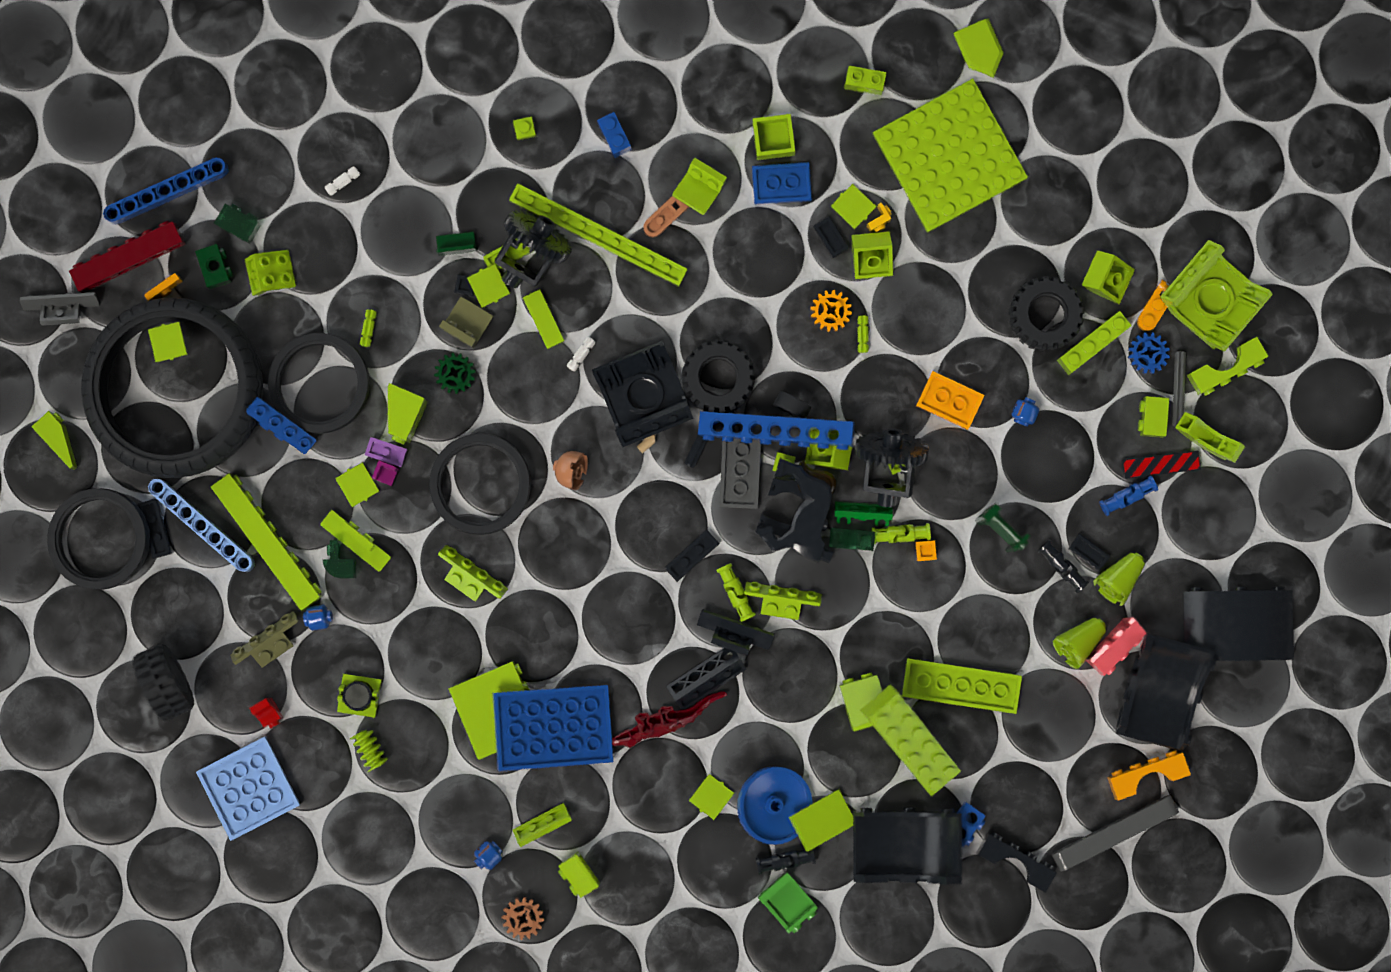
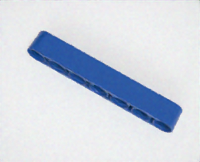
M220 158L208 160L108 205L103 211L104 218L115 225L125 222L223 178L228 173V165ZM222 164V170L215 172V165ZM204 171L205 177L202 180H197V174ZM187 179V185L180 188V181ZM165 187H170V193L165 196L162 195V190ZM147 195L153 196V199L150 203H145V197ZM132 202L135 203L134 210L128 211L127 206ZM117 210V217L110 219V213Z

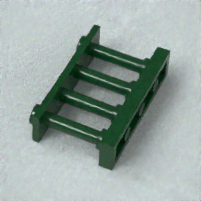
M997 503L989 506L975 520L980 526L984 524L986 526L989 525L1009 544L1005 550L1007 553L1015 552L1018 549L1022 550L1029 543L1027 539L1030 535L1024 534L1020 536L1000 517L999 511L1002 508Z

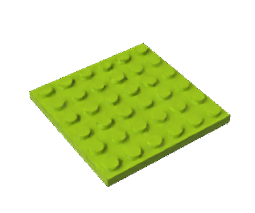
M973 78L872 133L927 233L1028 179Z

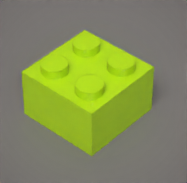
M791 114L752 119L757 160L795 156Z

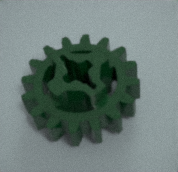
M453 352L450 358L444 355V361L438 360L441 365L435 366L438 373H435L434 376L439 377L436 383L443 384L441 386L442 390L448 388L449 394L454 390L457 395L460 389L466 392V386L472 387L469 382L475 381L472 374H475L476 371L471 370L474 364H468V357L462 359L463 355L461 353L456 357ZM453 361L462 362L464 365H454ZM447 365V371L442 375L443 369ZM453 369H455L456 371L460 370V372H458L457 378H455L454 376L450 377V375L453 374ZM468 371L467 378L465 382H463V376ZM446 382H456L457 386L448 385Z

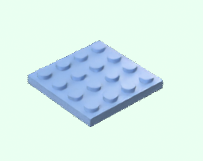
M266 736L196 772L230 841L300 806Z

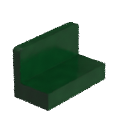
M474 232L436 236V252L438 256L476 252Z

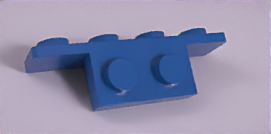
M259 397L246 410L247 414L256 419L262 428L267 431L270 429L274 432L273 435L280 441L285 440L303 454H306L316 442L313 436Z

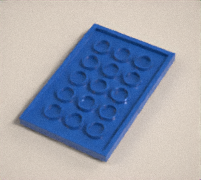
M608 685L492 693L498 771L613 762Z

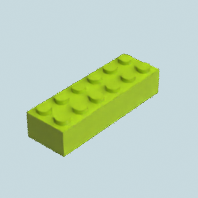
M891 685L861 709L865 717L931 796L961 772Z

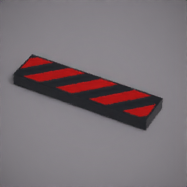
M1199 451L1121 460L1124 479L1201 470Z

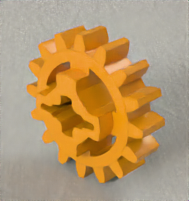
M826 290L824 292L825 296L818 294L819 300H813L816 306L810 308V310L815 311L811 318H816L814 324L820 323L821 330L825 326L827 327V332L831 328L836 332L838 326L841 328L845 327L843 322H849L846 316L852 314V312L848 311L851 308V304H846L848 298L842 299L841 292L835 295V290L831 294ZM828 299H835V300H838V301H837L836 303H834V302H829ZM821 304L823 312L819 315L818 308ZM827 307H829V308H831V309H832V308H835V311H834V314H835V315H833L832 313H830V314L828 315V314H827V311H828V308H827ZM843 307L844 314L841 318V316L839 315V310ZM828 319L833 320L834 323H826L824 321Z

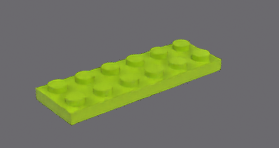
M907 658L901 697L1017 714L1022 676Z

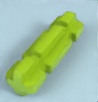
M367 309L365 313L366 320L364 319L362 328L363 337L360 339V345L364 347H370L371 345L370 337H372L375 324L374 319H376V311Z
M862 315L858 316V352L868 353V316Z

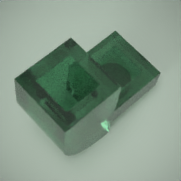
M839 528L830 529L829 547L874 551L875 532Z
M330 540V544H327V556H330V559H322L325 570L336 578L356 579V559H340V540Z

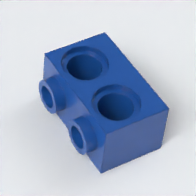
M964 802L957 812L962 813V828L965 830V836L962 838L963 848L965 845L969 846L974 839L973 833L976 829L980 830L986 822L984 820L985 815L967 802ZM975 813L976 820L973 823H968L966 820L967 814Z

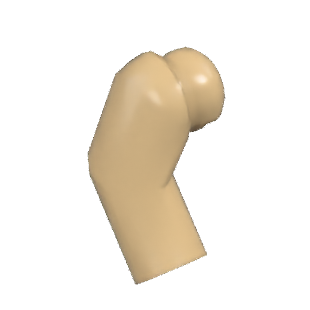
M656 434L645 438L636 446L641 453H644L656 442Z

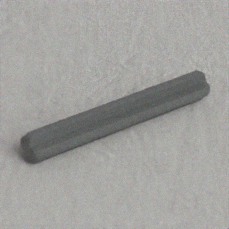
M1184 351L1175 352L1172 420L1174 427H1176L1184 414L1186 352Z

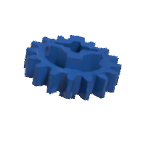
M1143 333L1142 338L1139 335L1136 336L1137 342H1130L1133 348L1127 349L1132 354L1127 358L1133 359L1130 365L1136 364V371L1143 369V374H1146L1148 370L1151 374H1154L1155 369L1157 371L1162 370L1160 365L1166 366L1167 363L1164 359L1170 358L1166 354L1170 349L1164 347L1167 342H1161L1160 335L1154 338V333H1151L1149 337L1147 333ZM1151 341L1157 344L1158 347L1152 345ZM1142 342V349L1136 352L1138 345ZM1147 349L1149 352H1155L1153 355L1150 356V358L1148 355L1141 354L1146 352ZM1161 355L1160 360L1155 364V358ZM1138 359L1144 361L1146 365H1143Z

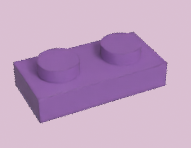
M370 437L365 456L402 468L408 449Z

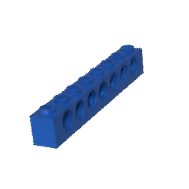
M700 411L698 435L703 437V440L714 441L716 437L722 438V441L725 442L741 439L742 443H752L753 440H758L760 444L771 445L772 442H779V445L791 446V443H798L799 447H810V444L818 445L817 448L829 449V446H837L839 450H848V447H853L855 423ZM722 422L724 424L723 430L716 432L715 425ZM736 424L743 425V430L740 433H734V426ZM761 425V433L758 435L753 434L754 426ZM776 426L781 427V433L778 436H773L772 429ZM793 428L800 429V435L798 437L791 436V430ZM813 429H818L820 432L816 439L810 438V432ZM833 430L839 432V437L836 440L829 439V434Z

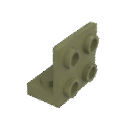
M460 297L447 320H443L439 327L474 349L493 316L465 298Z

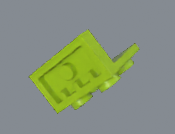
M694 158L688 172L674 190L672 196L700 214L705 215L723 189L727 177Z
M288 250L256 253L245 259L252 296L261 295L266 291L294 288L296 286Z

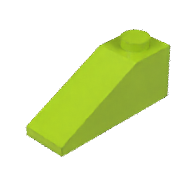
M48 411L31 427L70 469L75 470L77 465L66 426L62 423L64 419L57 412Z

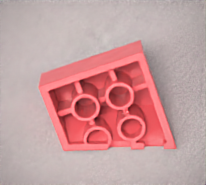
M1133 617L1123 618L1091 652L1086 662L1100 675L1105 676L1107 674L1109 676L1116 669L1115 665L1119 661H1123L1129 655V651L1136 647L1147 633Z

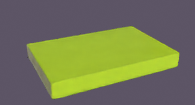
M840 790L830 793L789 816L806 851H810L853 826V815Z

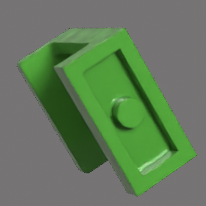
M787 871L758 896V899L768 908L788 933L791 931L793 933L797 932L803 926L801 923L806 918L810 920L817 914L815 911L818 909L817 905Z

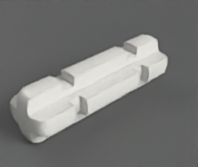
M354 166L351 167L347 173L344 172L334 179V183L327 184L325 190L329 195L335 194L337 189H342L351 182L352 178L356 179L360 175L358 170Z
M590 337L584 340V344L574 354L573 360H570L567 364L570 370L575 372L579 367V363H582L590 352L589 349H592L595 345V341Z

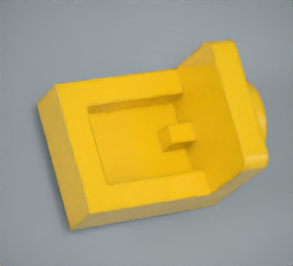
M882 202L877 206L881 216L869 222L866 226L870 233L874 230L876 233L886 228L885 224L891 220L890 216L892 213L888 206H884Z

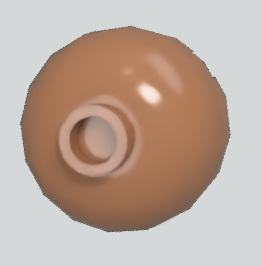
M569 451L562 454L553 465V471H555L558 483L572 490L579 489L584 481L580 480L582 472L584 474L587 473L588 458L584 453Z

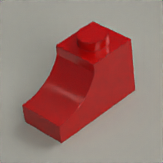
M266 698L249 708L251 713L260 721L263 728L269 726L271 729L279 725V720L283 718L273 698Z

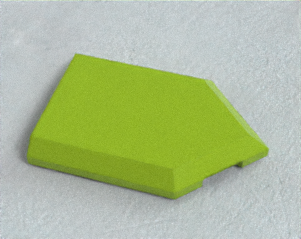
M984 19L953 33L968 68L994 78L1003 51L989 19Z

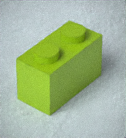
M1146 396L1143 398V401H1140L1139 412H1142V419L1138 421V431H1141L1140 436L1166 437L1169 398Z

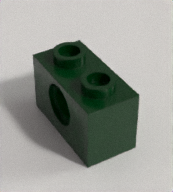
M214 244L195 251L207 288L211 290L232 282L230 277L233 276L230 266H226L224 259L227 258L224 248ZM219 262L218 270L212 271V263Z

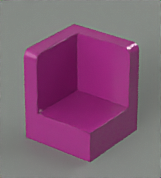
M378 461L372 479L392 486L399 468Z

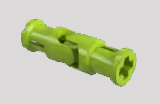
M926 523L924 526H914L912 524L888 526L884 529L871 528L873 544L877 542H912L915 539L931 540L929 523Z
M730 563L717 569L716 571L720 573L724 582V589L729 596L733 608L737 609L740 622L755 616V612H752L748 603L749 599L744 594L745 591L739 578H736L732 570V564Z

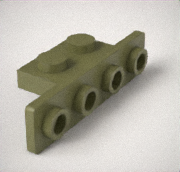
M295 612L285 614L280 621L274 625H269L264 632L258 636H253L242 647H237L230 655L232 662L237 665L252 655L261 668H263L292 648L293 643L284 631L298 622Z

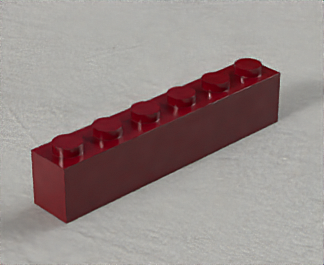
M165 221L159 225V228L146 230L142 233V236L136 239L132 237L124 241L125 244L119 247L117 245L110 247L105 254H96L90 257V261L86 263L79 262L73 265V269L69 270V273L77 290L80 293H85L186 245L176 223Z

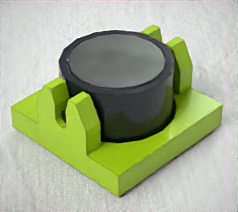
M343 674L342 683L339 687L340 693L337 697V712L376 718L382 679Z

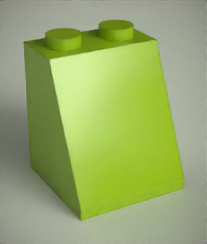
M389 383L388 433L392 435V440L404 445L405 442H411L428 401L423 397Z
M872 672L861 675L862 679L854 681V678L843 680V685H839L853 731L873 726L861 712L865 705L882 692L878 676H873Z

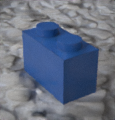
M614 112L597 120L598 126L614 158L631 151V145Z

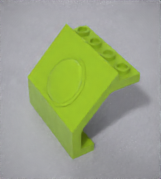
M1208 240L1160 297L1171 314L1212 349L1218 348L1225 352L1273 294L1269 289L1257 285L1246 278L1222 256V253L1225 251L1224 248Z

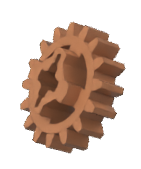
M523 897V900L520 902L516 898L515 904L511 901L508 903L510 909H504L507 915H503L502 919H505L507 922L503 924V927H509L507 933L512 931L513 938L520 935V940H523L524 935H526L530 939L531 933L534 935L538 934L536 928L542 929L543 926L539 922L544 921V918L540 917L543 910L538 911L539 903L535 906L533 905L534 899L527 902L526 897ZM518 906H525L523 910H514ZM531 909L536 915V920L531 916ZM527 911L526 919L528 921H524L521 924V926H519L521 918L518 917V915L522 916ZM510 917L515 920V928L511 923ZM523 927H532L528 931H521Z

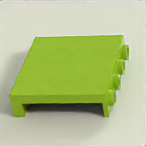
M514 661L449 688L478 760L496 753L492 693L530 691L526 681L522 682L520 675L523 673L519 664H515Z

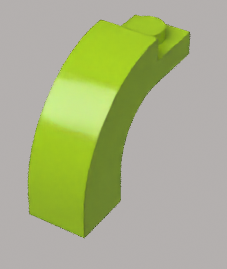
M1187 412L1183 414L1175 427L1186 438L1223 460L1227 459L1235 463L1245 448L1242 443L1218 433L1206 425L1200 418Z

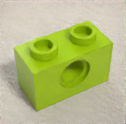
M848 66L844 89L882 95L886 72Z

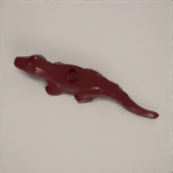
M722 691L709 695L693 707L685 710L674 711L672 706H662L656 714L639 713L635 716L638 725L612 738V745H623L631 748L643 739L661 737L670 732H675L690 722H694L695 718L701 715L702 711L709 704L727 696V693Z

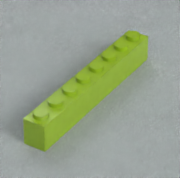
M227 474L211 486L212 490L301 611L306 610L322 598L320 595L322 590L316 583L312 584L309 580V572L305 567L301 569L297 563L299 561L298 557L294 552L290 553L287 550V542L282 536H277L275 533L276 527L271 521L267 522L263 517L266 515L259 505L256 507L252 502L254 497L248 490L244 491L241 487L243 484L241 479L237 475Z

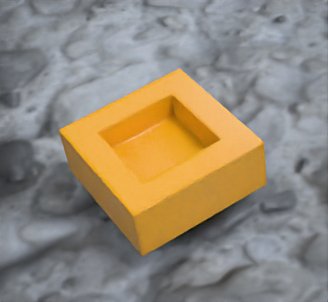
M935 541L915 542L917 561L937 560Z

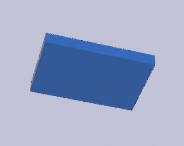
M809 162L752 166L754 205L811 201Z

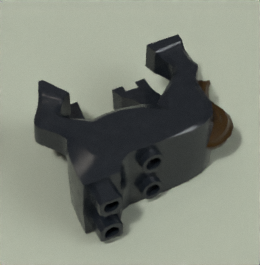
M780 458L774 477L792 476L796 481H784L773 478L768 496L792 493L800 497L803 502L798 507L791 525L778 522L761 514L755 533L773 552L792 548L799 555L819 563L821 560L830 563L834 551L824 548L825 543L821 539V531L826 530L829 522L826 516L831 504L832 493L836 487V480L827 471L810 468L804 460L797 465Z

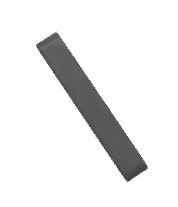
M1171 795L1164 796L1053 852L1052 856L1060 872L1065 871L1175 816L1179 811Z

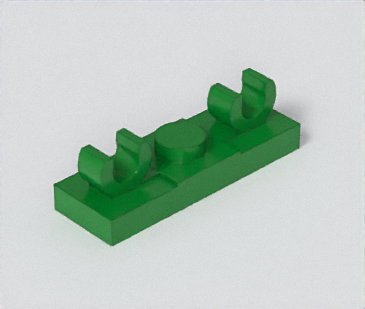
M835 502L834 509L837 523H840V518L846 517L847 524L851 523V518L861 521L875 519L876 526H878L879 520H885V526H888L889 520L893 519V507H882L878 504Z

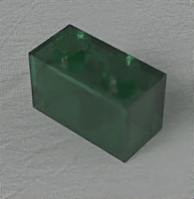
M225 203L214 224L244 242L251 244L261 226L257 222L258 218L251 213L247 215L241 213L242 209L233 203L231 206Z

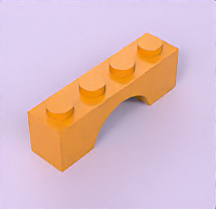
M1177 750L1166 753L1164 758L1159 759L1157 756L1148 759L1147 764L1141 765L1137 763L1129 766L1130 770L1123 772L1120 769L1112 772V776L1107 778L1115 800L1135 795L1140 779L1151 772H1160L1170 781L1191 775L1184 754L1182 752L1177 753Z

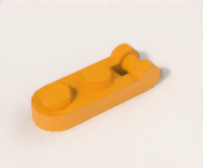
M1164 280L1160 281L1138 316L1137 325L1143 331L1154 329L1167 309V306L1160 297L1161 291L1165 292L1169 287Z

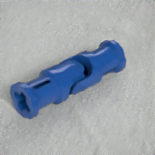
M1150 475L1148 479L1138 484L1134 483L1114 493L1113 497L1105 501H1099V504L1104 514L1109 516L1111 512L1119 508L1123 509L1143 499L1144 495L1152 491H1158V486Z

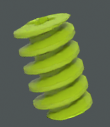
M364 730L350 738V740L356 739V742L353 744L354 747L360 746L356 752L358 754L364 753L360 760H367L363 766L371 767L368 772L383 765L388 760L387 757L381 758L384 751H377L381 745L374 744L377 737H370L374 732L373 730Z

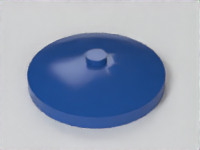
M766 767L752 774L742 786L737 802L738 817L745 831L754 839L771 845L787 843L798 836L789 816L813 804L812 795L805 780L796 772L784 767Z

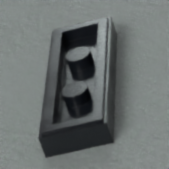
M153 499L138 503L149 526V547L152 558L156 559L171 555L172 550L159 501Z
M706 530L665 567V570L678 582L720 543Z

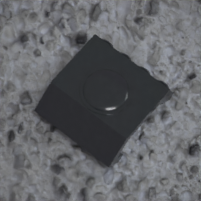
M663 341L592 369V373L614 422L615 432L622 447L694 419Z

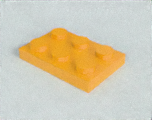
M932 371L916 406L969 430L985 395Z

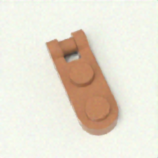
M672 196L645 221L643 226L645 234L652 238L659 236L690 207ZM677 203L680 208L676 210L672 205Z

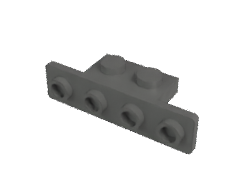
M95 292L60 295L48 294L44 296L30 295L20 297L19 300L24 311L40 310L41 326L80 323L81 307L99 306L100 303Z

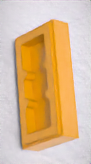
M174 273L145 293L144 296L148 301L158 299L161 296L166 297L172 293L171 289L183 281L179 275Z

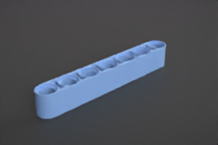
M161 479L150 481L148 485L149 492L237 570L249 572L254 568L255 561L253 557L172 486ZM157 483H161L163 486L160 493L155 491ZM175 495L177 497V503L171 506L169 504V498ZM186 508H190L192 512L189 518H185L183 515V511ZM204 520L206 527L200 531L197 527L198 523ZM215 533L220 535L218 543L212 541V536ZM230 545L235 549L232 556H228L226 553V549ZM243 558L249 560V566L245 569L240 564Z

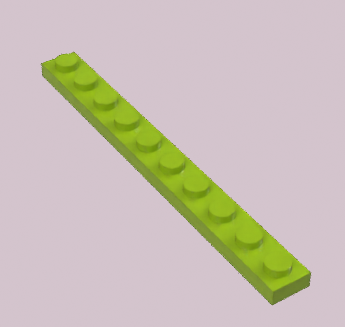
M518 183L509 199L510 202L537 216L549 218L555 225L678 287L688 270Z

